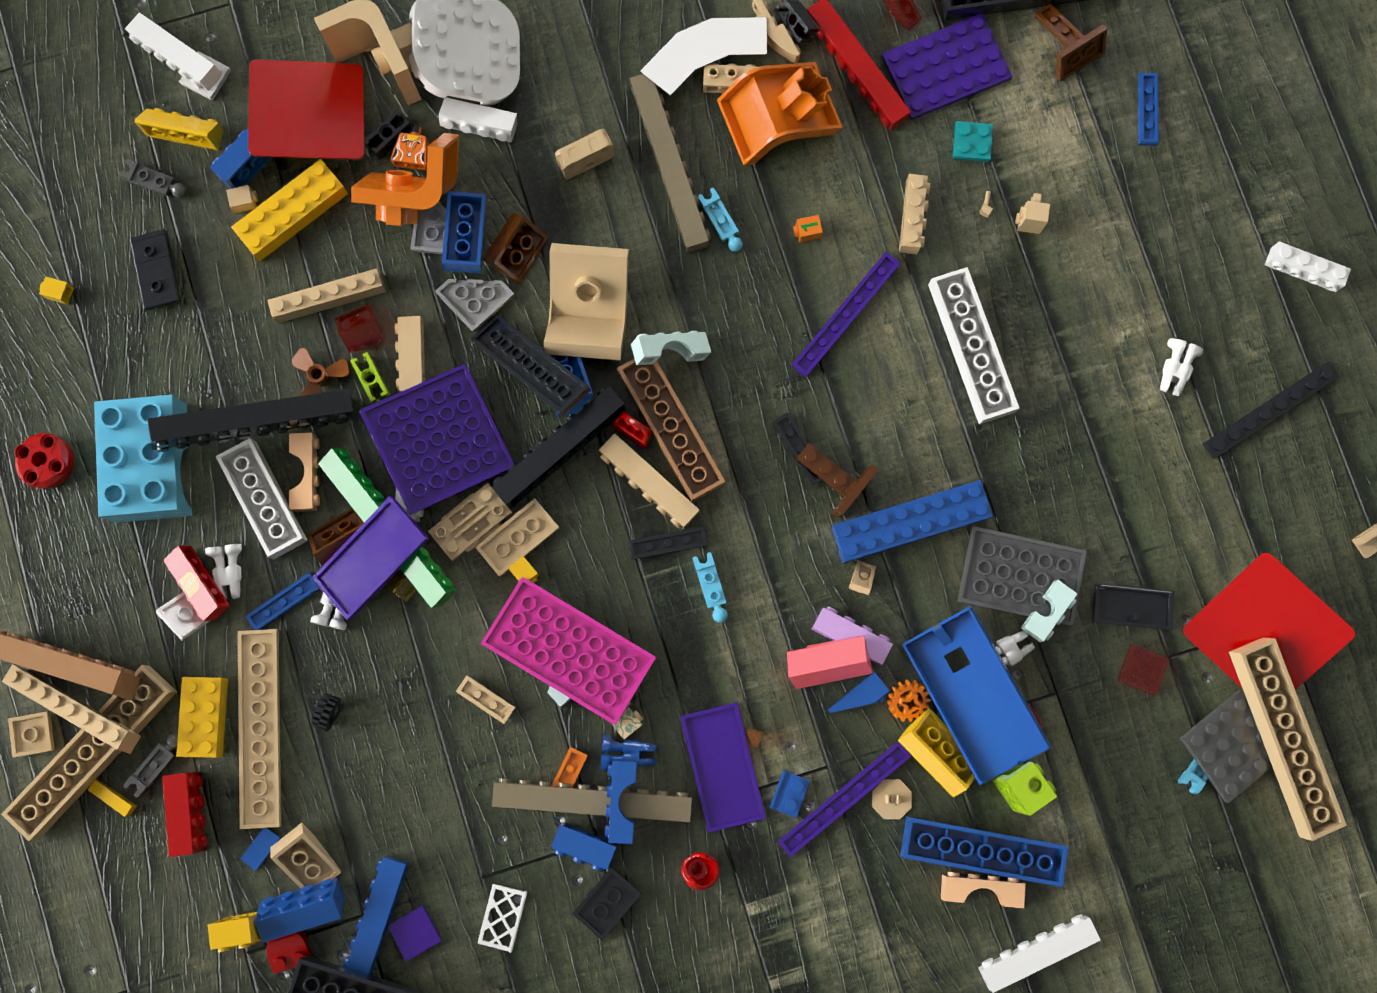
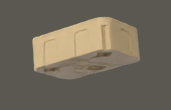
M599 129L557 150L555 157L565 179L568 180L613 158L615 152L605 129Z

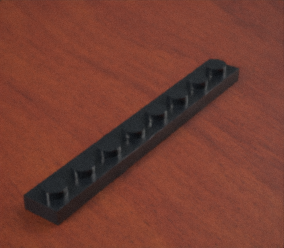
M1329 362L1324 363L1202 444L1213 459L1217 458L1337 379L1339 375Z

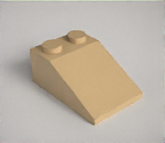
M300 823L270 847L271 859L300 888L306 885L313 886L319 884L326 879L332 880L341 873L340 868L316 836L303 823Z

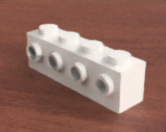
M446 97L439 112L440 126L447 129H455L464 133H473L482 137L512 142L517 127V113Z
M1278 242L1270 249L1265 263L1266 266L1334 292H1337L1346 285L1351 270L1282 242Z

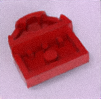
M621 412L613 422V429L645 449L652 437V430L626 412Z
M304 930L268 941L266 955L273 974L296 968L298 959L304 955L312 957L307 943L308 936Z

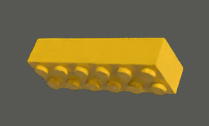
M319 159L231 228L259 261H262L348 195V193L322 159Z

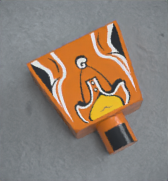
M411 125L410 134H399L391 156V162L394 167L427 171L429 142L426 136L421 135L422 127Z

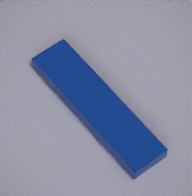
M1139 73L1138 145L1157 146L1159 144L1158 73Z
M311 572L307 573L245 617L254 630H262L321 588L312 579L313 574Z

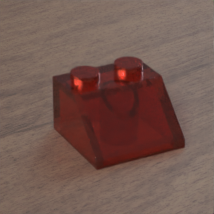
M370 303L335 318L339 336L349 353L360 351L364 346L375 344L384 338Z

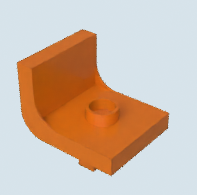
M816 62L768 65L751 69L741 75L717 99L744 166L756 164L771 149L784 142L794 139L835 135L843 128L829 96L832 88L827 77L821 76Z
M443 133L428 145L426 178L413 177L412 172L404 170L386 171V174L370 172L351 187V202L376 205V220L384 221L387 225L418 224L420 222L421 210L435 206L442 194L450 191L456 184L458 176L459 135Z

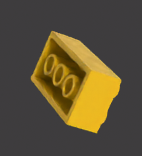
M182 677L176 757H223L228 691L227 678Z

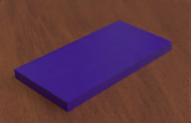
M389 496L320 568L312 579L345 619L351 620L429 538L397 500Z
M737 702L680 716L708 833L765 819Z

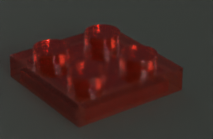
M1131 644L1117 681L1156 696L1169 659Z

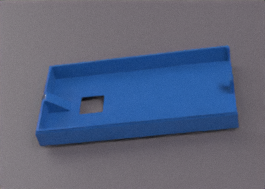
M972 606L965 608L902 644L979 785L1052 748ZM962 647L970 661V665L953 673L944 656Z

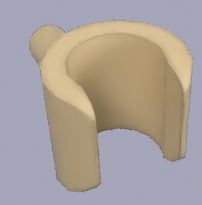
M986 191L985 200L979 212L980 215L986 218L989 217L993 209L988 206L990 191Z

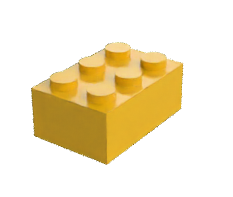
M257 912L225 917L208 924L210 950L218 949V952L231 950V948L237 947V945L238 949L262 941L254 923Z

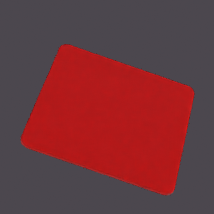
M252 60L249 64V153L252 156L361 159L364 156L362 67L358 64Z
M1270 553L1260 554L1183 628L1184 635L1241 688L1240 680L1229 654L1232 650L1261 638H1275L1296 690L1355 636L1354 629Z

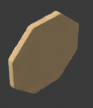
M884 779L872 790V807L883 819H901L912 808V792L900 779Z

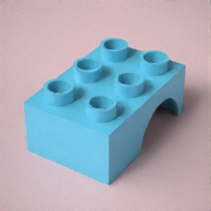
M173 395L94 402L98 517L120 523L192 516V508L184 497L180 475L182 453L185 449H189V447L184 449L171 447L165 452L152 450L147 423L148 418L187 413V404Z

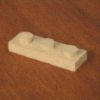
M466 675L456 690L458 694L503 724L507 722L516 708L468 675Z

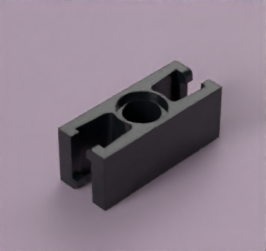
M781 0L786 6L778 5L774 10L799 43H811L814 36L809 35V33H818L821 29L799 0Z
M396 110L364 140V143L381 160L395 147L400 133H410L411 123L407 119L404 120L403 115ZM403 121L405 122V123H403L400 127H398L397 129H395V127H396L400 122H403ZM387 133H392L390 137H385ZM383 141L377 148L374 147L377 143Z

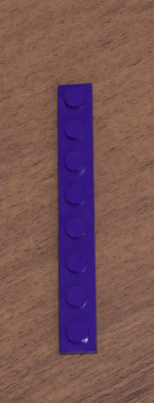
M885 252L793 362L791 367L806 378L895 272L900 262Z
M897 741L777 842L789 857H792L911 757L910 753Z

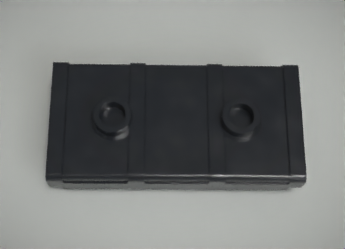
M162 229L129 238L143 309L147 311L181 302L167 230Z
M1095 584L1092 622L1172 630L1174 591Z

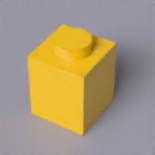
M45 276L44 281L40 285L39 294L46 299L68 305L74 287L67 282Z
M524 556L508 568L518 581H520L521 577L534 584L538 581L537 577L539 574Z

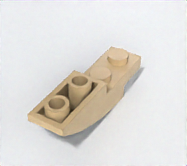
M753 0L752 8L757 15L756 17H767V44L785 59L798 63L801 51L799 46L793 43L792 34L789 29H786L783 23L777 26L774 16H770L769 8L765 1Z

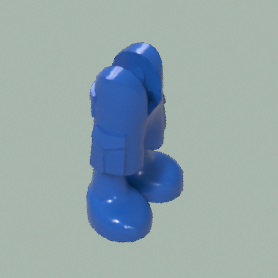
M603 734L602 751H623L624 754L611 755L602 753L601 770H608L609 764L612 765L613 760L637 761V768L640 766H654L656 764V759L641 757L642 751H657V745L640 742L636 739H625L623 743L612 740L610 734Z

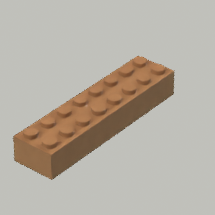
M634 358L618 367L619 376L646 424L652 430L655 440L690 502L694 503L725 485L723 476L658 362L636 365Z
M0 630V660L133 700L141 680L140 677L134 676L135 671Z

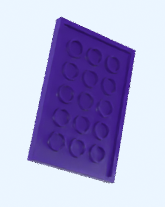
M983 13L891 49L881 55L900 98L911 111L909 116L911 120L1007 82L1013 77Z

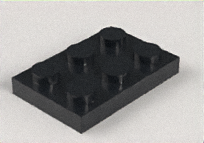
M611 867L572 914L603 940L642 893Z

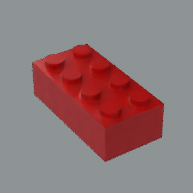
M189 772L162 776L169 857L206 851L207 836L204 835L206 819L202 814L204 797L201 795L200 789L203 784L201 775H199V772Z

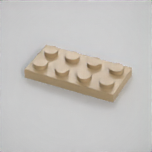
M534 498L475 548L498 576L501 577L509 570L508 568L522 556H527L555 533L559 527Z

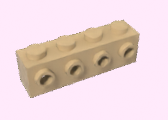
M718 63L704 65L703 93L723 94L741 75L757 67L751 64L737 66L732 63L727 65H719Z
M908 175L905 187L899 253L918 254L920 247L923 248L925 236H922V229L925 230L927 221L924 218V212H927L928 200H925L926 194H929L930 183L927 182L928 176Z

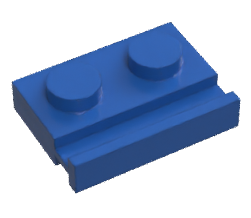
M783 770L769 808L797 818L810 780Z

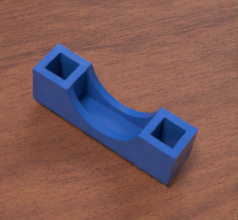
M613 760L612 765L609 764L608 777H612L611 785L607 786V797H611L610 805L606 806V817H610L609 825L605 826V838H609L608 843L633 844L634 821L628 819L622 813L619 798L621 792L627 786L636 783L637 761Z

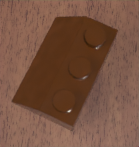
M512 213L482 260L497 272L520 284L549 237L526 217Z
M353 508L307 534L313 554L322 566L364 523Z

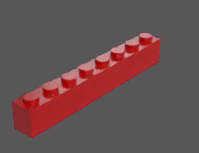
M819 0L807 8L808 13L821 28L816 33L817 37L825 42L829 53L837 58L840 68L845 69L849 80L859 88L860 95L869 101L870 108L880 116L881 123L891 131L908 120L911 111L829 1Z

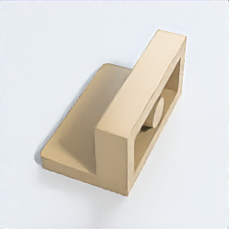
M1377 523L1352 539L1364 558H1369L1377 552Z

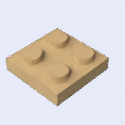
M50 712L8 719L13 758L55 750Z

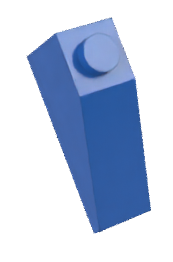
M873 672L829 708L828 711L833 713L872 704L876 701L881 703L888 697L886 693L890 690L877 674Z

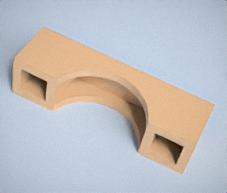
M313 433L289 434V453L299 457L304 465L302 481L298 486L289 490V509L293 512L317 511V506L320 505V497L317 494V487L320 485V479L317 476L318 463L320 462L319 457H317V449L320 447L319 438Z
M948 871V875L942 874L941 899L943 901L964 903L972 891L979 888H987L996 894L1002 906L1024 908L1025 883L1020 882V879L1008 877L1007 880H1000V876L988 875V879L980 878V874L968 873V877L960 876L959 872Z

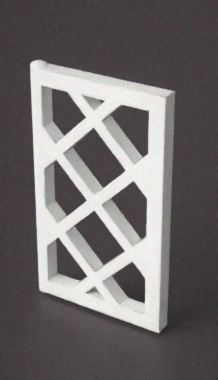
M497 884L492 885L478 944L512 953L527 891H520ZM496 889L502 890L506 896L498 902L494 900ZM515 894L522 896L520 906L517 908L510 898ZM508 900L513 910L503 915L498 905ZM495 907L500 918L490 923L488 920L490 910ZM515 912L517 916L514 927L510 928L505 918ZM502 920L508 931L497 936L492 926ZM488 928L495 938L490 942L483 940L485 930ZM507 934H510L512 937L509 947L502 945L500 938Z

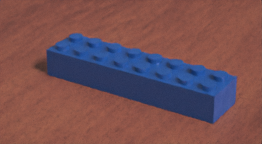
M981 480L837 523L831 529L842 563L845 564L983 522L992 518L993 515Z
M906 816L900 856L912 860L1063 887L1068 846Z

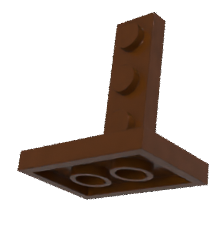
M1051 3L1035 12V18L1065 47L1057 53L1055 77L1060 82L1105 54L1107 28L1103 24L1084 36Z
M810 443L806 445L796 458L843 496L830 512L835 517H839L847 511L879 470L876 466L871 465L865 468L855 481Z

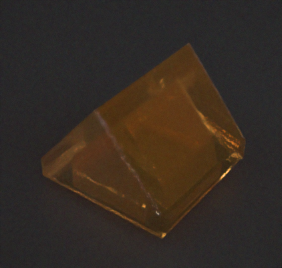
M750 728L746 729L752 746L754 748L758 747L764 732Z

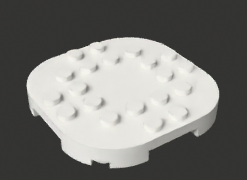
M499 0L415 1L409 15V20L412 21V53L409 55V61L414 76L421 80L427 91L441 98L452 96L478 101L483 106L498 104L514 91L520 76L519 28L513 14Z

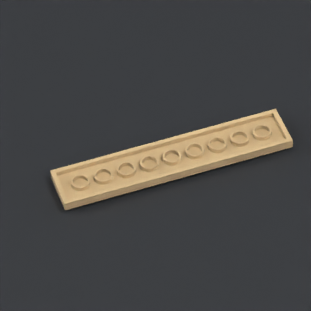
M278 629L238 631L240 829L281 827Z

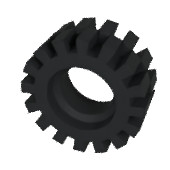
M324 693L318 702V706L315 708L311 725L328 732L339 713L342 699Z

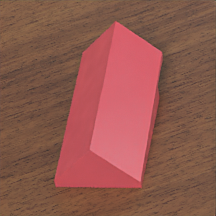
M864 635L808 645L804 649L787 651L788 675L795 689L873 673Z

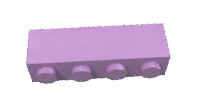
M827 607V609L822 608L812 630L832 641L864 635L870 661L880 666L883 665L893 645L889 642L890 639L882 634H879V636L873 634L871 628L865 625L860 627L854 624V619L848 616L843 618L837 615L838 611L831 607Z

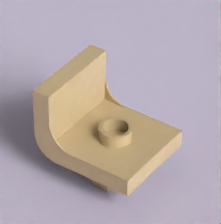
M353 0L314 18L337 63L360 53L371 51L382 75L392 71L408 105L421 100L410 74L412 72L409 55L412 53L411 23L390 31L380 9L370 0Z
M551 244L550 312L544 339V351L547 354L621 360L627 318L629 249Z

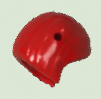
M694 853L682 863L681 872L683 879L692 889L706 890L712 887L719 879L720 869L718 861L707 853Z

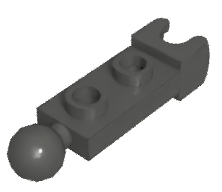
M125 159V163L129 165L130 170L128 172H119V176L123 180L168 196L170 191H172L175 197L181 198L187 192L185 185L181 183L174 184L176 180L173 177L142 166L129 159Z
M171 734L166 740V746L163 743H159L136 772L124 783V788L137 786V791L134 794L136 798H142L149 791L152 784L176 757L172 750L177 749L178 734Z

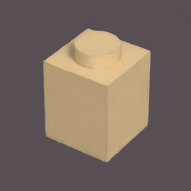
M249 185L226 190L229 206L235 214L253 210L257 207V193Z

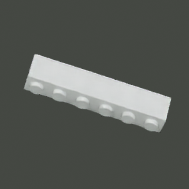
M138 13L125 28L130 34L129 38L135 44L141 43V47L148 53L153 52V55L161 62L165 60L167 66L174 71L176 69L179 70L178 73L186 80L188 78L192 79L191 82L199 89L203 87L209 91L223 75L213 63L141 13Z
M1082 914L1077 915L1071 919L1072 922L1066 925L1064 923L1056 925L1052 932H1042L1035 936V940L1031 942L1024 941L1018 944V948L1013 951L1008 949L1001 952L1000 957L994 960L989 958L983 961L982 966L978 968L988 989L994 993L1100 941L1091 919L1085 915L1082 916Z

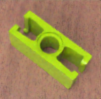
M366 352L362 355L365 358V362H368L370 366L368 369L361 371L358 358L350 361L370 401L375 404L380 399L377 400L372 392L373 389L380 386L383 390L380 393L382 397L388 398L391 395L372 357ZM375 375V380L367 383V378Z

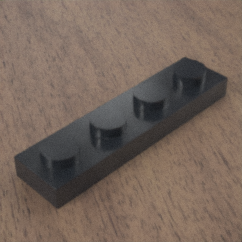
M787 412L774 420L772 425L812 487L823 481L796 459L808 442L790 414Z
M704 527L628 540L632 560L708 546Z

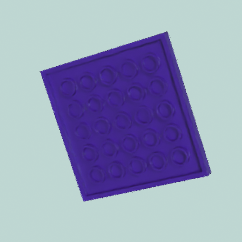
M466 364L359 410L409 515H413L507 471L514 464Z

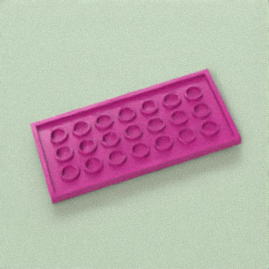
M521 577L480 643L615 726L656 659L649 652L524 577Z

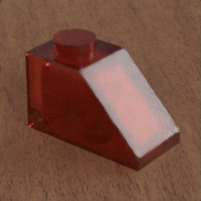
M883 0L888 12L906 30H910L922 19L913 0Z

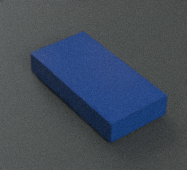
M263 828L240 859L257 871L271 853L270 847L282 837L270 828Z

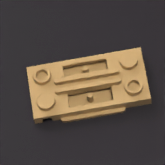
M487 483L444 515L441 521L428 532L447 556L454 561L465 551H471L498 529L500 523L511 515L512 512Z

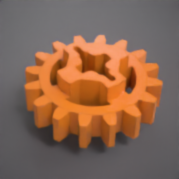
M907 679L905 684L898 682V688L892 687L894 693H888L890 700H887L890 712L893 713L896 719L900 718L902 722L906 718L909 722H912L913 717L917 719L919 714L924 712V708L928 709L930 707L926 702L931 701L928 696L929 693L922 683L918 684L916 680L910 683Z

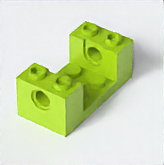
M1023 762L992 779L1012 810L1031 816L1057 797L1054 793L1056 791L1055 787L1049 780L1046 781L1042 776L1044 772L1037 763Z

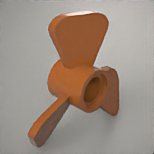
M300 348L292 359V365L297 369L305 371L307 378L310 380V383L299 396L322 393L321 387L329 382L330 377L345 378L349 375V366L345 359H341L325 369L323 366L313 363L309 352L305 348ZM317 372H322L319 379H314Z

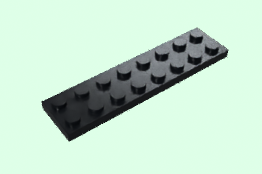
M498 314L471 338L473 344L562 417L569 413L591 391L587 384Z

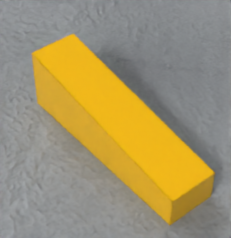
M95 779L88 791L124 817L131 816L138 806L98 779Z

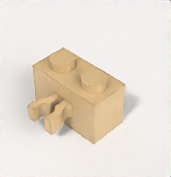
M1034 193L1031 201H1027L1024 207H1021L1020 213L1016 215L1015 224H1018L1017 231L1040 234L1046 226L1050 204L1040 203L1042 194Z

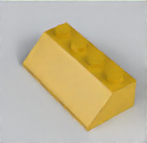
M158 108L144 110L134 121L148 137L218 151L224 129L216 120H201L194 115L186 117L178 112L166 113Z
M930 708L924 711L898 739L952 797L966 791L975 779L947 725Z

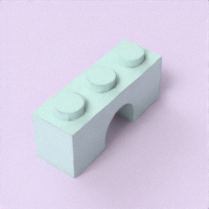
M1054 581L1043 596L1051 604L1049 616L1045 617L1036 611L1032 612L1021 629L1038 642L1048 641L1054 633L1052 630L1056 624L1059 625L1065 618L1063 614L1066 609H1071L1075 604L1076 599L1074 598L1077 593L1061 581Z

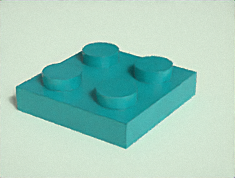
M956 121L953 159L990 162L993 124Z

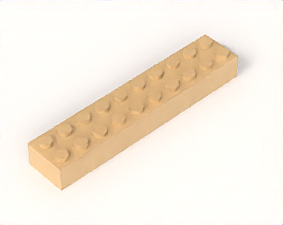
M1261 638L1230 651V657L1299 837L1314 841L1347 826L1276 639Z
M141 665L134 673V676L140 677L141 680L133 700L113 695L99 710L102 714L137 734L177 693L165 679L151 666ZM81 729L1 815L28 841L39 840L122 751L113 748Z

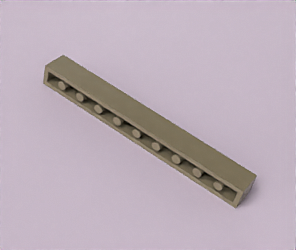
M644 74L631 77L630 86L687 253L708 247L709 240L711 239L708 228H704L705 218L703 212L698 211V197L693 195L691 190L694 188L692 180L686 176L685 172L688 171L685 161H681L680 155H682L680 145L674 141V138H676L675 130L669 126L670 116L667 110L664 111L663 105L665 102L663 95L658 94L657 91L659 86Z
M499 778V781L494 782L492 807L606 816V806L610 805L611 797H607V786H598V789H590V785L578 784V788H570V783H558V787L551 786V782L547 781L531 784V780H519V783H513L508 778ZM625 788L621 792L619 805L622 813L629 818L690 822L692 797L688 796L686 792H676V795H668L669 791L657 790V794H652L647 789H637V792H629V788Z

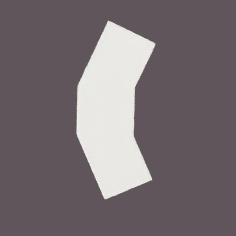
M767 17L711 18L676 33L640 72L671 95L699 67L728 55L767 54Z

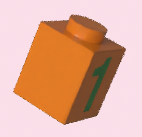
M819 215L797 219L796 226H793L794 235L799 238V243L822 238L823 231Z

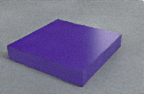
M424 905L388 925L405 961L412 959L442 941Z

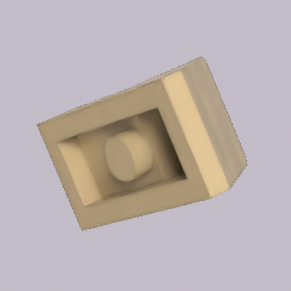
M858 560L849 589L869 595L876 566Z

